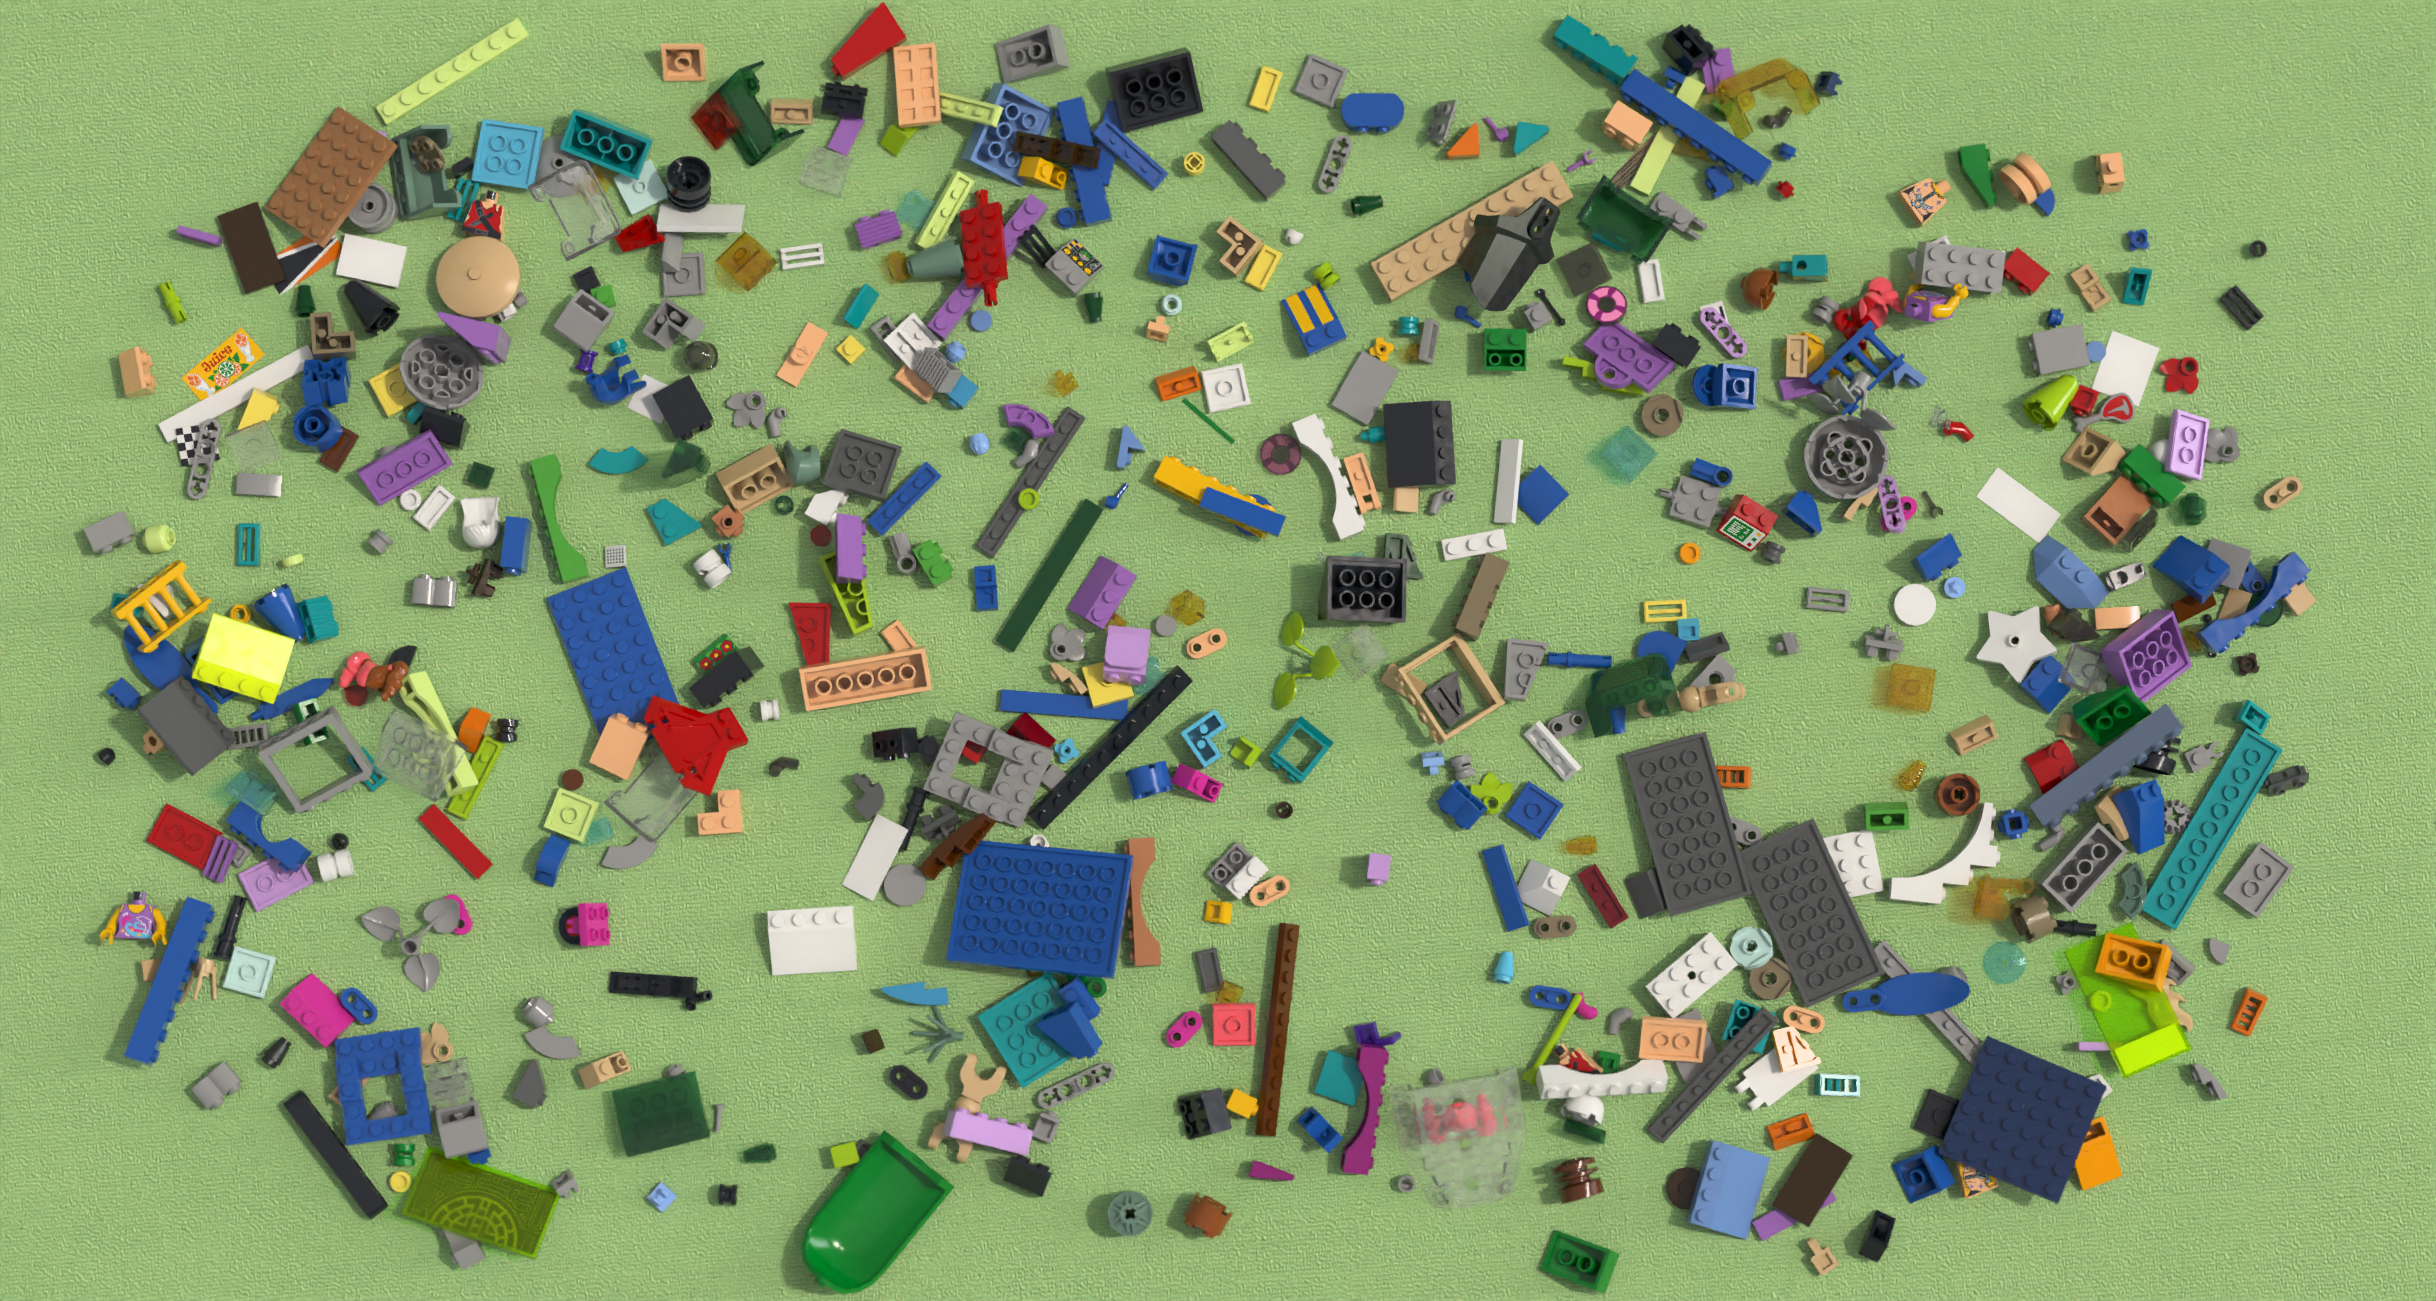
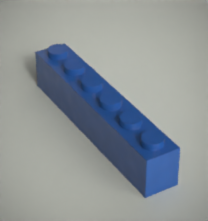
M1078 97L1058 102V109H1055L1058 122L1062 121L1063 129H1060L1062 140L1095 147L1083 98ZM1072 165L1073 169L1070 170L1072 182L1076 181L1078 188L1074 192L1077 202H1081L1082 210H1079L1081 221L1086 222L1088 227L1113 221L1099 167L1097 166V169Z

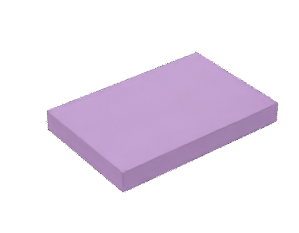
M2179 409L2172 411L2164 471L2194 481H2201L2209 419Z
M275 857L272 860L268 858L239 873L238 876L257 912H260L315 883L306 864L304 863L297 873L291 869L287 872L278 865L280 861Z

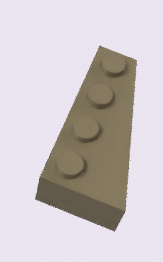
M1487 552L1484 557L1480 555L1476 565L1479 571L1477 576L1472 575L1468 587L1471 590L1468 596L1464 594L1460 606L1463 609L1460 615H1455L1452 626L1455 627L1453 632H1460L1462 636L1474 641L1478 640L1509 566V561Z

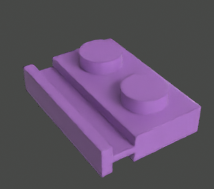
M1730 47L1715 50L1717 56L1713 59H1710L1708 56L1705 67L1702 68L1706 95L1737 89Z

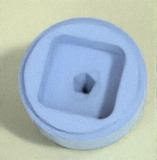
M1958 577L1949 578L1944 583V593L1949 598H1959L1965 592L1964 581Z

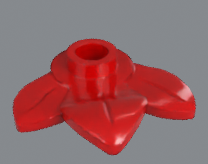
M2185 357L2181 360L2171 358L2160 366L2159 370L2168 375L2165 383L2167 392H2176L2184 388L2187 393L2192 394L2197 389L2199 380L2196 374L2199 370V365L2194 358ZM2185 364L2191 366V371L2184 369Z

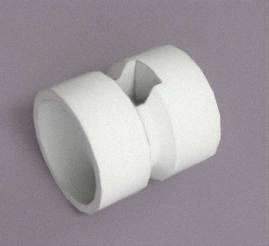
M714 549L707 552L693 564L696 571L700 575L705 576L704 581L710 589L717 587L732 574L728 566L720 562L721 557Z
M347 848L338 850L334 856L330 853L318 855V865L324 882L336 880L338 874L341 877L354 875L352 858Z

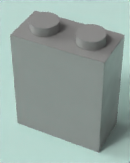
M2082 324L2032 333L2029 336V340H2027L2028 350L2033 353L2034 358L2031 361L2034 373L2037 372L2038 377L2086 368L2090 365Z

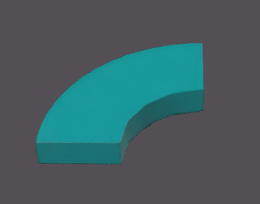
M633 446L629 447L626 451L618 453L609 452L602 448L590 461L589 465L603 473L624 474L637 470L648 459Z

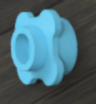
M1070 738L1066 739L1062 744H1056L1054 748L1055 752L1059 754L1062 763H1067L1069 759L1079 756V751L1075 749L1074 741Z

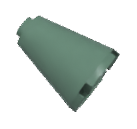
M956 235L950 236L910 256L909 262H906L908 274H913L914 278L965 276V272H961L960 269L964 268L959 244H954L953 241L957 239Z

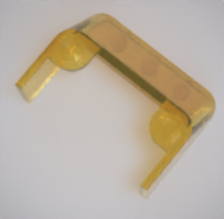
M1776 58L1722 80L1717 84L1715 88L1716 97L1735 137L1743 141L1753 132L1745 115L1746 112H1749L1755 106V98L1752 92L1786 78L1788 85L1794 90L1805 115L1819 106L1821 103L1807 74L1787 60Z

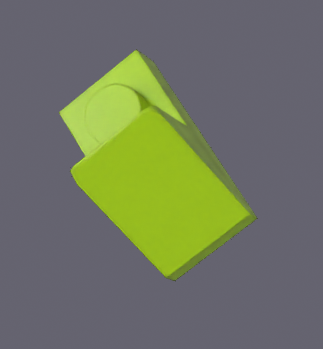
M898 119L894 125H890L880 145L897 157L921 126L900 128Z

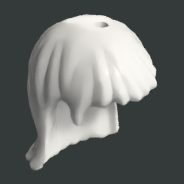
M487 496L463 498L460 500L464 513L462 536L468 545L474 548H487L498 540L500 535V519L498 515L500 497Z

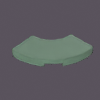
M2136 862L2120 875L2124 882L2125 891L2122 899L2117 904L2131 921L2140 914L2147 896L2146 879Z

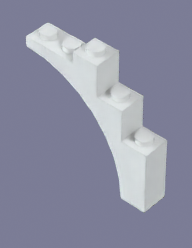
M1981 803L1979 819L1972 836L1964 848L1951 861L1937 870L1924 875L1910 878H1889L1888 899L1939 905L1941 900H1945L1946 888H1943V884L1968 886L1969 882H1972L1973 870L1970 869V866L1995 868L1996 864L2000 862V851H1997L1998 846L1989 845V842H1993L1994 829H1991V821H1995L1996 808H1993V803Z

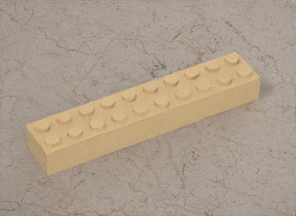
M1551 161L1372 262L1370 269L1389 302L1392 303L1459 265L1457 262L1459 257L1476 233L1474 220L1478 214L1516 217L1540 197L1546 198L1560 208L1571 202L1574 196L1555 163Z

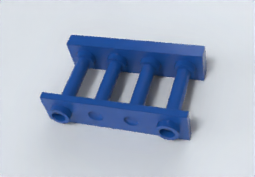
M1869 320L1809 380L1814 386L1817 383L1822 385L1830 380V376L1827 373L1834 368L1835 370L1838 369L1851 383L1855 375L1848 369L1843 360L1849 353L1851 356L1854 355L1876 378L1867 387V390L1870 391L1892 369L1897 371L1905 363L1902 360L1905 355L1902 353L1897 358L1874 334L1875 331L1873 329L1876 326ZM1863 338L1866 341L1869 340L1891 363L1885 371L1881 372L1859 349L1858 343ZM1863 395L1857 397L1854 404H1848L1840 400L1839 402L1845 407L1841 413L1843 415L1846 413L1851 415L1859 407L1857 403L1863 398Z

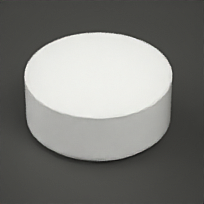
M409 489L401 494L400 503L406 510L415 511L421 506L422 497L416 490Z

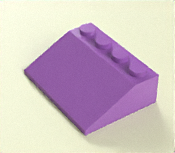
M438 312L437 316L452 331L478 351L481 356H484L487 362L499 364L501 361L506 363L512 338L501 326Z
M2154 609L2101 649L2106 667L2119 686L2128 685L2143 703L2192 666L2173 610Z

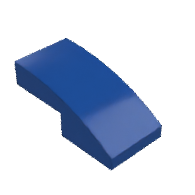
M995 565L975 566L977 611L999 610Z

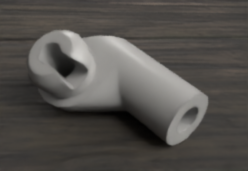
M2061 824L2055 828H2050L2053 834L2039 842L2044 852L2057 845L2062 839L2065 829L2062 828Z
M1622 1007L1612 1013L1608 1033L1618 1035L1620 1023L1625 1020H1631L1633 1018V1011L1627 1007Z

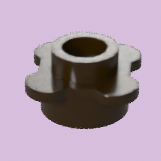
M2254 653L2236 658L2241 676H2246L2247 673L2251 672L2255 674L2259 671L2257 657Z

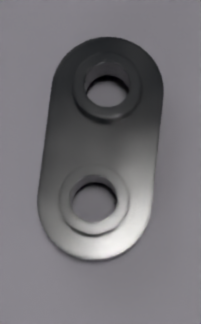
M898 1065L891 1070V1082L909 1097L919 1100L927 1095V1083L908 1067ZM898 1072H903L905 1074V1078L903 1080H899L897 1078ZM915 1085L921 1086L922 1090L920 1093L914 1092Z

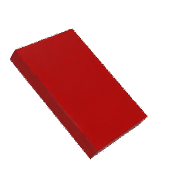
M166 803L146 841L204 870L217 836L224 833Z

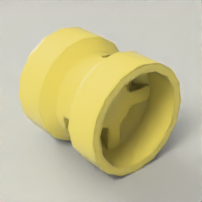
M1197 152L1189 153L1184 159V169L1190 176H1199L1205 168L1204 157Z

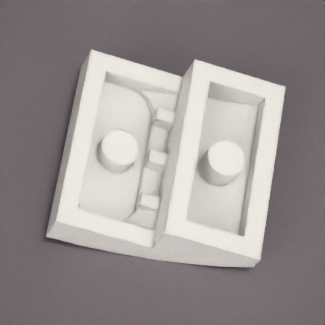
M914 312L883 340L911 371L914 370L913 367L925 347L937 348L942 344Z

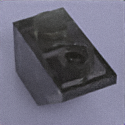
M2062 607L2047 626L2061 640L2071 643L2095 640L2100 637L2095 631V626L2082 618V613L2075 608Z

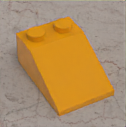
M2106 932L2095 973L2141 989L2161 993L2173 953L2168 945Z

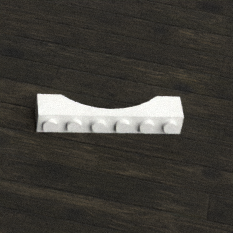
M1315 413L1293 422L1292 428L1299 444L1321 460L1332 478L1336 496L1332 524L1339 541L1362 533L1364 531L1363 526H1366L1362 514L1358 515L1355 507L1358 505L1354 495H1349L1347 488L1350 485L1346 476H1341L1339 468L1342 466L1338 457H1333L1331 449L1334 447L1330 437H1325L1323 430L1326 428L1322 418H1317Z
M1657 1059L1641 1060L1627 1070L1606 1075L1580 1073L1561 1065H1544L1538 1067L1536 1076L1541 1099L1665 1092L1668 1080L1663 1060Z

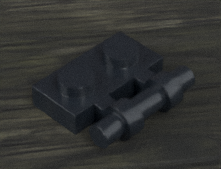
M836 81L835 83L826 82L825 90L833 91V93L824 92L821 114L863 119L866 97H859V95L867 96L868 88L860 87L858 84L850 86Z

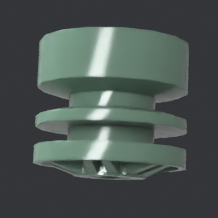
M1121 1192L1114 1197L1109 1205V1223L1121 1235H1139L1148 1228L1152 1220L1153 1211L1151 1203L1146 1196L1139 1192ZM1125 1209H1135L1134 1215L1136 1217L1134 1219L1131 1217L1125 1218Z

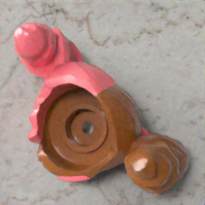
M362 651L354 652L346 661V667L343 668L338 685L342 688H347L356 679L357 685L361 687L372 688L373 691L378 689L381 693L382 701L385 702L388 698H393L396 691H400L403 687L402 680L407 675L409 668L406 663L400 660L395 661L389 666L377 665L372 661L369 654Z

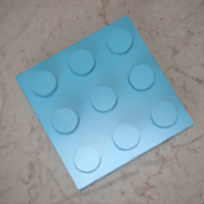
M483 119L471 180L478 183L533 191L545 129Z

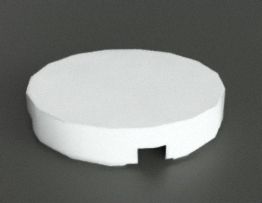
M1911 584L1898 591L1894 598L1893 608L1901 622L1910 626L1925 624L1932 618L1936 609V601L1928 588L1919 584Z

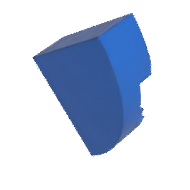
M2051 188L2039 195L2033 202L2047 217L2051 214L2055 205V197Z

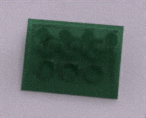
M695 1071L612 1091L627 1158L710 1137L711 1129Z

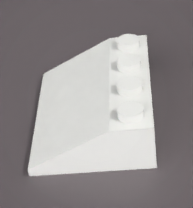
M854 906L767 911L772 975L857 970Z

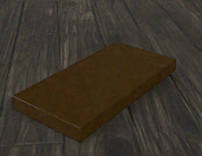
M258 202L218 215L246 295L286 281Z
M1816 1133L1772 1206L1809 1228L1853 1155Z

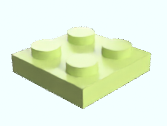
M559 787L543 827L584 843L600 803Z

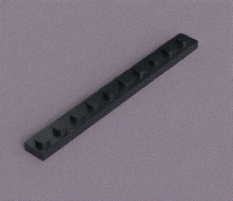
M1177 665L1028 815L1044 830L1193 680Z

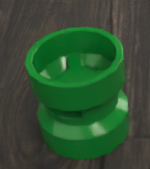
M394 1144L396 1157L393 1159V1165L415 1166L413 1152L415 1151L416 1144ZM399 1153H410V1155H401Z

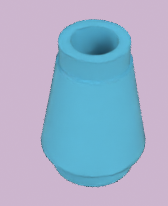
M1501 952L1493 973L1495 982L1510 984L1511 979H1514L1513 953Z

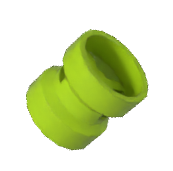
M1329 261L1312 272L1314 278L1321 282L1320 286L1324 291L1341 279L1337 273L1333 272Z

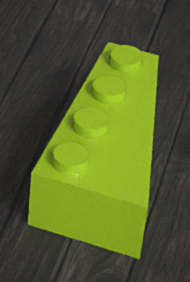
M835 551L819 557L818 563L852 638L872 630L873 621L864 577L862 583H836Z

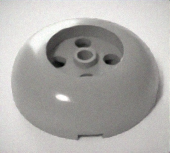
M1850 415L1832 417L1821 423L1809 436L1804 450V465L1812 483L1824 494L1837 499H1855L1870 493L1884 478L1889 461L1887 444L1880 431L1869 426L1861 418ZM1850 440L1853 444L1852 448H1845L1844 442ZM1827 451L1834 452V459L1830 460L1826 457ZM1843 455L1848 457V462L1841 461ZM1861 458L1864 462L1863 466H1856L1855 460ZM1838 469H1844L1846 475L1842 478L1837 475Z

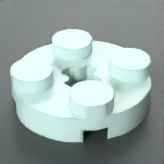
M1744 927L1734 934L1730 952L1732 958L1739 966L1744 967L1746 970H1752L1763 966L1773 956V944L1765 930ZM1748 944L1757 945L1754 951H1747Z

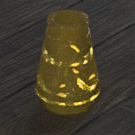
M1917 759L1899 776V785L1910 792L1917 789L1927 765Z
M1586 835L1566 841L1567 853L1592 855L1598 852L1596 836Z

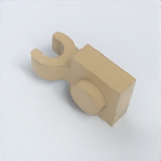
M1813 1237L1805 1241L1814 1254L1809 1259L1821 1276L1839 1265L1827 1246L1821 1249Z

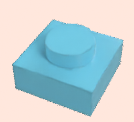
M1698 618L1677 619L1678 638L1684 641L1700 640Z

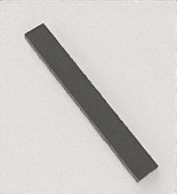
M1070 407L1066 408L1053 428L1054 435L1047 437L1037 456L1031 461L975 546L992 558L995 557L1025 511L1018 501L1020 492L1027 488L1033 489L1036 492L1039 490L1086 419L1084 416Z
M1762 1006L1653 1121L1647 1130L1661 1143H1664L1779 1020Z

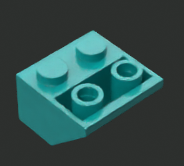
M1736 999L1722 1039L1729 1042L1756 1014L1760 1007ZM1770 1031L1751 1051L1758 1054L1763 1053Z

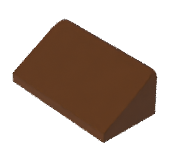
M2212 593L2203 605L2190 595H2187L2170 604V607L2174 611L2178 623H2181L2217 604Z

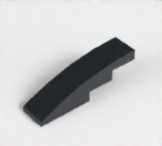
M611 971L609 993L696 999L698 978Z

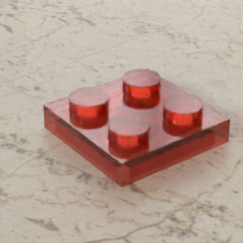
M718 92L712 94L691 117L716 151L721 149L742 126V123Z

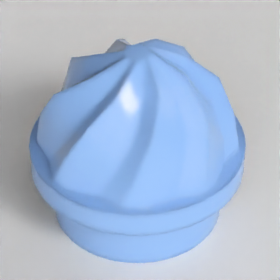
M953 341L952 344L947 345L945 355L950 362H958L965 358L964 354L967 350L959 342Z
M978 433L969 438V447L974 453L982 455L989 449L990 441L984 433Z

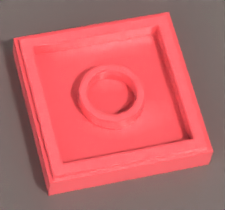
M1213 1003V1046L1255 1045V1003Z

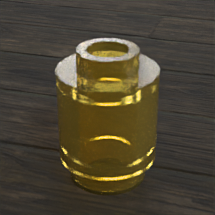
M895 251L888 254L889 258L885 261L892 279L896 283H902L911 279V274H908L906 266L908 260L905 253Z

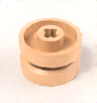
M2021 152L2012 160L2013 166L2007 164L1998 174L2002 183L2013 197L2028 207L2037 199L2036 193L2043 194L2051 187V183L2037 162L2026 153Z

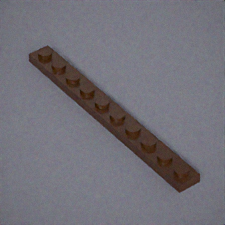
M1279 923L1256 1135L1276 1137L1300 925Z

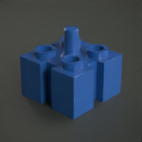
M347 357L330 358L328 362H322V359L304 361V375L301 386L306 406L322 405L324 401H326L328 407H332L335 404L348 403V387H350L351 376Z

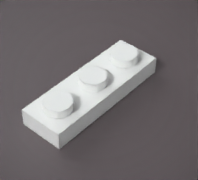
M1504 529L1441 540L1445 561L1483 555L1486 552L1494 553L1507 550Z
M1540 720L1524 733V736L1565 782L1582 768Z

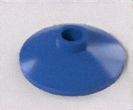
M1710 364L1699 367L1694 374L1692 382L1695 397L1702 405L1708 407L1715 406L1713 402V374L1717 368Z

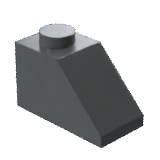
M532 1059L512 1097L535 1109L538 1106H543L548 1095L545 1094L547 1087L540 1062L537 1059Z

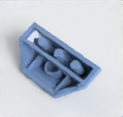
M2049 535L2033 550L2035 580L2065 608H2096L2109 594L2104 584L2093 571L2066 546Z

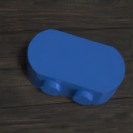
M1351 93L1345 98L1341 108V119L1344 125L1350 130H1356V133L1359 134L1368 133V130H1377V133L1380 134L1389 133V130H1394L1401 124L1404 115L1403 102L1394 93Z

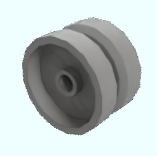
M371 183L348 217L364 231L381 233L394 225L398 217L399 207L396 199L389 191L376 183Z

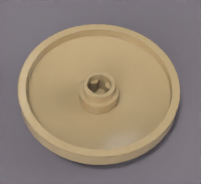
M486 236L469 237L455 243L443 255L436 273L437 289L444 303L456 314L469 319H486L504 311L515 299L521 283V270L515 255L499 240Z

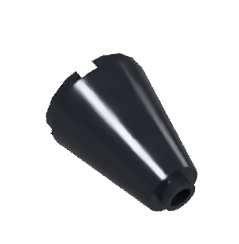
M351 280L345 285L344 295L368 336L376 337L378 336V331L383 330L385 332L396 322L400 315L397 312L400 310L397 304L360 280Z

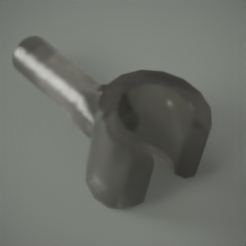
M1927 491L1922 492L1930 508L1928 511L1929 516L1936 519L1933 515L1935 509L1939 511L1940 515H1943L1942 508L1935 506Z

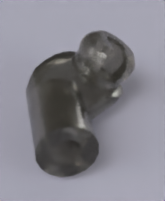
M779 757L769 765V774L772 777H778L785 768L798 770L799 760Z

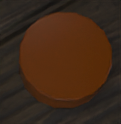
M575 769L567 770L562 777L563 785L569 790L579 789L584 782L582 773Z

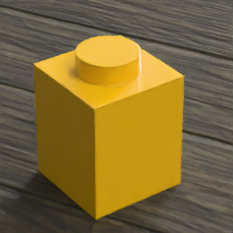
M1234 1089L1226 1107L1249 1119L1250 1115L1255 1116L1259 1105L1256 1104L1258 1099Z

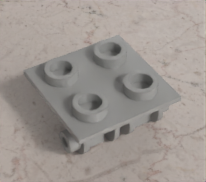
M1458 100L1442 101L1436 104L1433 109L1432 123L1426 132V142L1436 141L1435 144L1440 146L1447 142L1448 131L1451 129L1450 125H1452L1451 121H1453L1456 113L1455 107Z

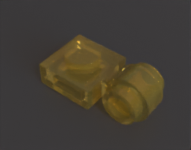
M2030 878L1992 879V887L1998 888V892H2011V888H2017L2020 894L2028 895L2035 888L2034 882ZM2024 882L2028 884L2027 890L2023 888Z

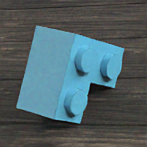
M1214 709L1180 733L1204 769L1222 757L1211 739L1225 730L1227 725L1217 710Z

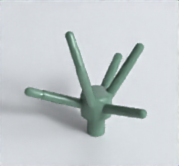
M935 1005L932 1008L939 1022L930 1015H926V1018L941 1029L940 1032L912 1031L913 1035L939 1037L940 1041L923 1050L924 1053H927L937 1047L929 1058V1063H932L946 1043H953L954 1040H963L962 1032H955L953 1028L946 1026Z

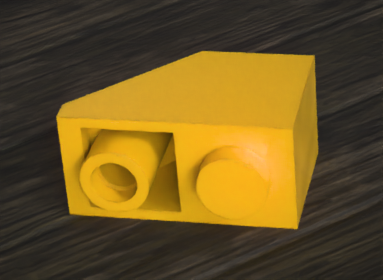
M1023 156L1018 176L1033 183L1064 190L1069 170L1040 157Z

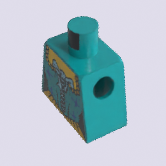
M1793 255L1792 262H1780V274H1792L1794 281L1827 282V256ZM1800 266H1806L1805 270H1798Z

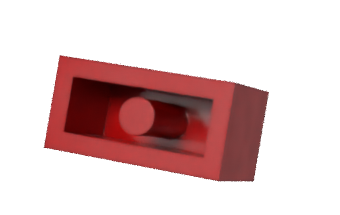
M2018 247L2004 263L2003 278L2009 282L2013 281L2016 283L2018 290L2025 295H2033L2050 274Z

